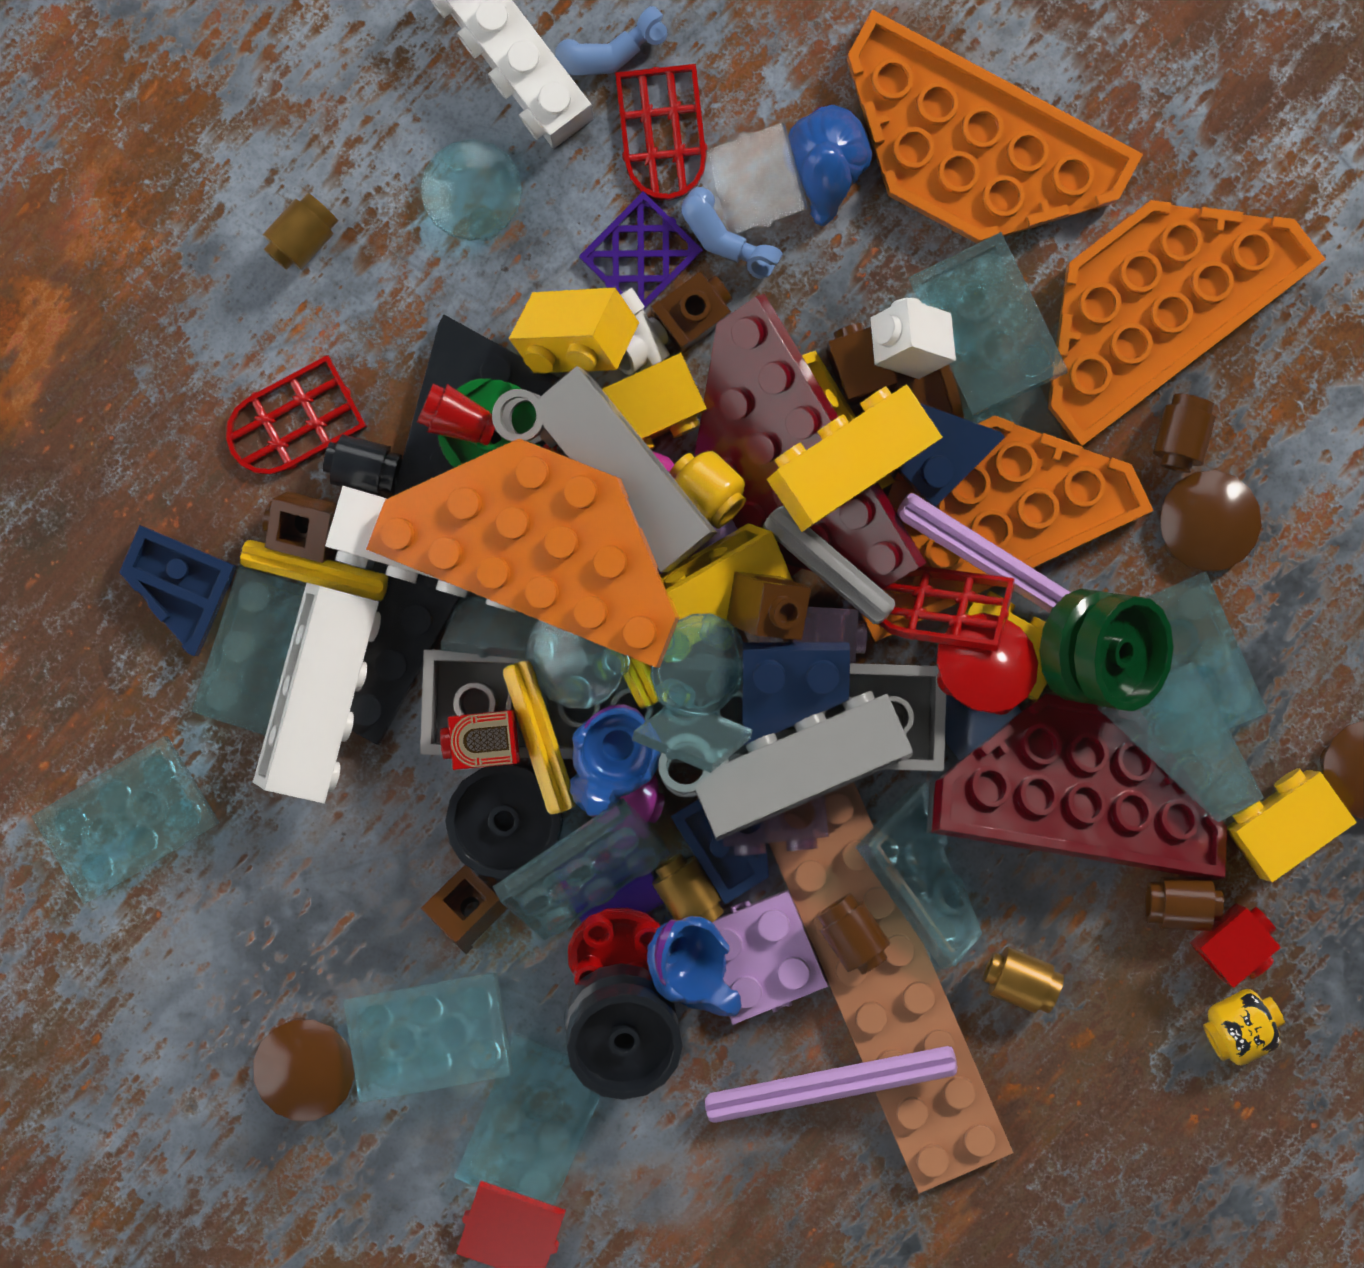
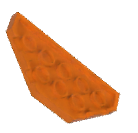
M873 9L848 53L847 62L888 196L976 244L1116 203L1143 156L1139 151Z
M1150 200L1066 265L1048 409L1074 443L1083 446L1326 259L1295 219L1276 216L1273 218L1243 215V212L1208 207L1198 209L1171 205L1170 202Z
M995 415L977 424L1000 431L1005 438L936 506L942 512L1031 568L1154 511L1132 464L1083 449L1082 446L1046 433H1038ZM896 471L895 482L891 485L887 498L897 513L898 507L908 494L911 493L920 498L922 497ZM902 521L926 561L922 566L986 574ZM922 576L906 577L894 583L919 587ZM930 577L928 585H931L932 589L963 592L965 582ZM973 583L971 591L978 594L993 586ZM884 590L885 593L894 599L895 607L913 609L916 597L911 596L912 594ZM925 596L922 608H925L928 612L938 613L957 603L952 599ZM860 613L873 643L891 635L879 624H873ZM889 615L886 618L894 625L904 628L908 627L909 620H906L904 616Z
M516 439L386 499L366 550L655 668H660L680 618L672 598L668 596L659 575L658 565L645 534L635 518L628 501L629 496L621 478L522 439Z

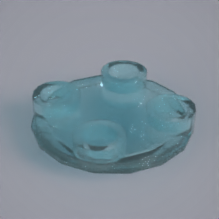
M475 139L453 142L437 152L425 168L421 184L423 206L434 225L451 237L468 241L492 240L501 230L508 226L518 212L522 196L520 173L510 156L493 143Z
M711 613L691 614L678 620L660 668L651 666L650 677L658 701L664 707L686 717L706 716L723 708L737 693L743 680V641L741 635L729 621Z
M540 620L532 628L526 646L527 661L532 663L540 690L550 700L568 708H590L606 701L619 687L622 676L628 672L630 666V658L628 656Z

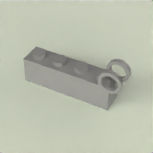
M576 366L542 396L523 389H513L505 392L497 399L492 411V421L496 431L506 440L522 439L532 444L544 441L551 448L558 444L569 458L621 478L629 496L630 506L639 527L642 528L660 572H671L718 533L586 370ZM530 401L536 410V421L529 431L518 434L512 425V413L519 404Z
M869 691L843 703L846 711L826 719L824 713L820 712L797 722L794 725L797 732L777 740L775 733L748 743L746 745L748 754L729 761L726 754L711 759L709 752L703 745L694 740L681 739L672 742L663 750L658 767L662 781L671 793L680 797L698 796L714 836L719 841L907 760L912 756L913 750L888 694L875 698L872 691ZM691 753L702 760L704 764L703 773L694 783L679 784L669 776L670 763L680 754Z

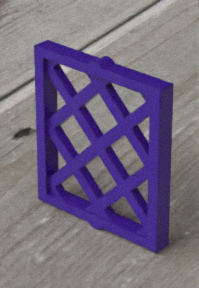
M643 191L579 255V259L605 283L606 288L616 287L620 294L623 292L619 289V283H638V297L645 306L643 308L645 310L703 252V249L676 224V220L673 217H669ZM644 207H650L662 218L663 225H644ZM637 209V225H621ZM644 232H663V250H644ZM669 232H676L688 244V250H669ZM619 233H637L638 250H619ZM612 234V250L595 251ZM644 257H663V275H644ZM669 257H686L669 274ZM594 258H612L613 276H606L595 266ZM619 258H638V275H619ZM644 282H662L644 300Z

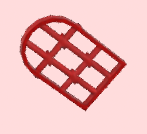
M696 64L616 72L624 148L622 159L625 161L630 181L641 193L644 191L655 200L671 201L686 196L692 189L698 186L705 172L706 152L708 150L707 144L704 141ZM692 73L695 104L681 105V101L677 102L674 74ZM666 75L670 107L653 109V104H649L647 77ZM638 78L642 110L625 112L621 80ZM696 112L700 147L685 148L686 144H682L679 114ZM668 115L667 119H671L674 150L658 151V147H654L651 117ZM640 118V123H644L647 153L629 154L626 120ZM701 155L700 169L695 179L687 186L684 157ZM673 158L672 162H676L679 191L670 194L659 193L656 160ZM645 161V166L648 165L651 190L644 187L634 176L631 162Z
M326 355L261 391L253 392L236 406L227 421L226 440L230 453L241 466L257 474L273 475L296 468L298 464L326 450L330 442L338 443L342 434L329 440L323 427H327V422L352 409L359 424L342 433L343 435L352 436L367 428V425L351 397L350 389L345 386L330 356ZM327 363L334 378L304 393L297 379ZM290 383L296 395L292 396L294 400L266 414L259 399ZM339 385L347 403L318 418L310 404L314 402L313 398ZM252 403L258 416H255V420L233 432L234 424L240 412ZM302 405L309 420L305 421L306 425L279 438L272 423L276 422L275 418ZM264 425L271 440L267 441L269 445L242 458L236 451L234 440ZM315 429L322 444L291 460L285 449L289 447L288 443ZM275 450L278 451L284 465L271 469L256 468L250 465V463Z
M921 566L900 578L922 576L919 587L892 583L882 589L883 591L908 593L916 597L913 609L894 607L890 615L904 616L906 620H909L907 628L894 625L887 619L879 623L890 634L910 640L998 652L1004 625L1009 617L1008 610L1015 586V578ZM930 577L965 582L963 592L932 589V586L928 585ZM973 583L1007 588L1004 598L976 595V592L971 591ZM925 596L955 600L956 603H959L957 614L949 615L926 611L925 608H922ZM968 602L1002 606L999 620L971 618L970 615L965 614ZM918 619L947 622L950 626H953L952 633L944 634L916 630ZM962 625L996 629L993 640L959 635Z

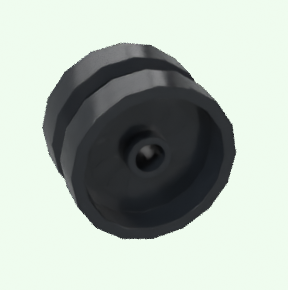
M517 763L483 767L462 780L449 800L445 823L449 844L463 864L479 875L503 880L524 876L544 863L560 840L564 814L563 812L550 814L547 811L533 767ZM500 811H508L513 815L514 825L511 829L508 830L506 826H496L495 817L500 814Z
M620 963L600 967L578 982L568 996L564 1013V1025L570 1067L583 1086L602 1097L626 1100L646 1096L664 1085L678 1067L683 1045L674 1001L665 999L657 992L649 970L640 966Z

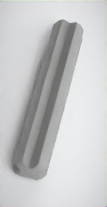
M784 506L775 509L766 519L763 525L764 529L772 531L775 539L873 624L878 625L890 615L896 605L894 599L811 528L801 532Z

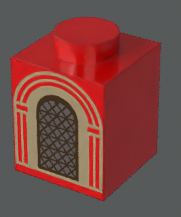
M515 710L449 716V727L440 728L442 757L444 760L452 759L453 770L517 764L520 762Z

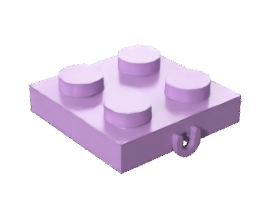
M789 889L752 904L749 900L740 902L730 907V913L712 922L730 948V952L725 954L726 972L723 979L731 990H737L741 996L742 1006L736 1016H729L733 1025L771 1009L773 1013L777 1012L782 1007L791 1006V1001L828 987V981Z

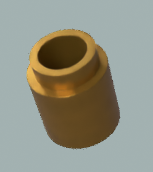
M307 193L300 201L295 198L262 234L269 241L263 250L285 270L292 264L301 270L334 234L331 229L338 222V219L310 193Z
M679 853L655 869L659 877L653 881L652 885L674 920L695 916L714 922L724 913L719 904L721 900L719 893L695 856L685 859Z
M1006 947L1001 955L995 952L991 955L984 971L983 981L989 983L988 994L1033 1013H1036L1038 1010L1050 1013L1059 998L1064 975L1055 972L1054 965Z

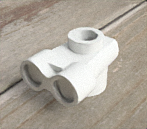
M632 287L620 294L639 321V325L618 367L620 371L627 375H631L639 369L642 371L670 355L665 347V344L668 342L665 328L655 318L647 317L643 310L645 306Z

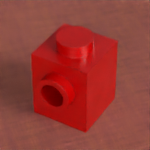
M1237 903L1223 913L1221 921H1214L1211 931H1202L1189 942L1220 980L1233 988L1247 976L1250 979H1255L1268 970L1274 963L1272 955L1281 948L1271 936L1277 929L1268 917L1256 906L1250 911L1247 907Z

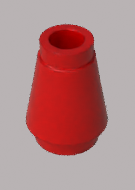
M432 384L417 423L429 427L428 433L474 443L479 442L488 446L495 430L490 411L449 384L445 388Z

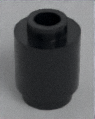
M342 434L338 443L330 442L328 444L323 461V472L330 473V484L346 486L377 496L380 495L381 491L393 494L402 462V454L391 452V446Z

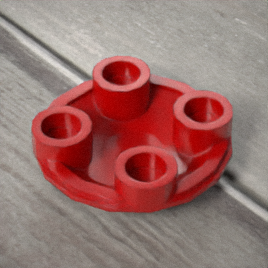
M987 613L970 615L971 618L999 620V616ZM1006 619L998 652L939 643L936 661L939 671L937 683L942 692L953 696L954 699L972 710L999 715L1007 714L1028 698L1037 682L1039 662L1034 645L1024 631L1008 619ZM962 625L959 636L993 640L996 629ZM950 626L945 634H951L953 626Z
M628 907L607 908L587 917L574 930L568 944V965L574 975L575 984L577 985L583 977L600 967L620 963L640 966L649 970L647 962L648 944L652 941L657 928L661 925L647 913Z

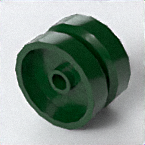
M1078 589L1066 594L1052 608L1043 627L1039 652L1042 673L1050 689L1061 698L1080 703L1096 704L1116 710L1135 711L1148 705L1162 690L1171 670L1174 644L1170 622L1163 608L1151 598Z

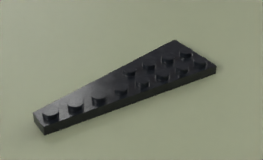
M443 315L438 324L393 496L454 468L441 450L438 434L428 433L429 427L417 423L432 384L443 388L449 384L453 388L458 389L460 386L476 379L502 380L542 396L561 378L550 372L533 373L521 356L452 318ZM496 429L490 440L493 444L498 443L502 439ZM375 561L372 571L386 574L388 565ZM418 574L416 583L388 576L387 592L383 600L378 601L376 612H379L381 615L380 627L374 641H368L363 662L367 663L366 679L362 689L354 693L350 712H353L354 715L352 731L376 745H380L423 667L424 650L433 649L461 599L459 596L436 590L438 579Z

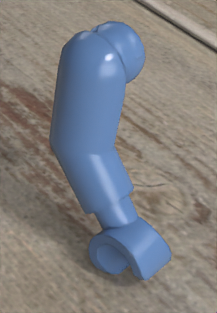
M655 6L648 7L640 15L636 27L628 33L623 31L608 44H579L573 39H565L557 45L555 57L569 75L615 73L641 51L639 47L646 41L652 45H658L666 40L667 28L661 22L663 14Z
M704 187L692 189L688 197L683 200L681 213L704 249L737 263L740 260L747 262V270L755 278L763 279L768 277L783 255L780 249L770 245H759L756 247L746 243V238L727 231L713 208L715 198L712 192Z

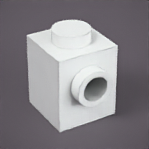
M903 298L894 301L891 307L871 317L875 365L920 379L956 361L951 313L923 304L916 298Z

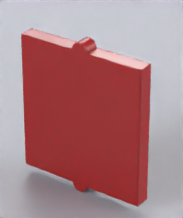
M480 1181L471 1210H466L462 1218V1222L466 1225L456 1254L495 1268H546L550 1255L558 1251L559 1242L556 1238L566 1210Z

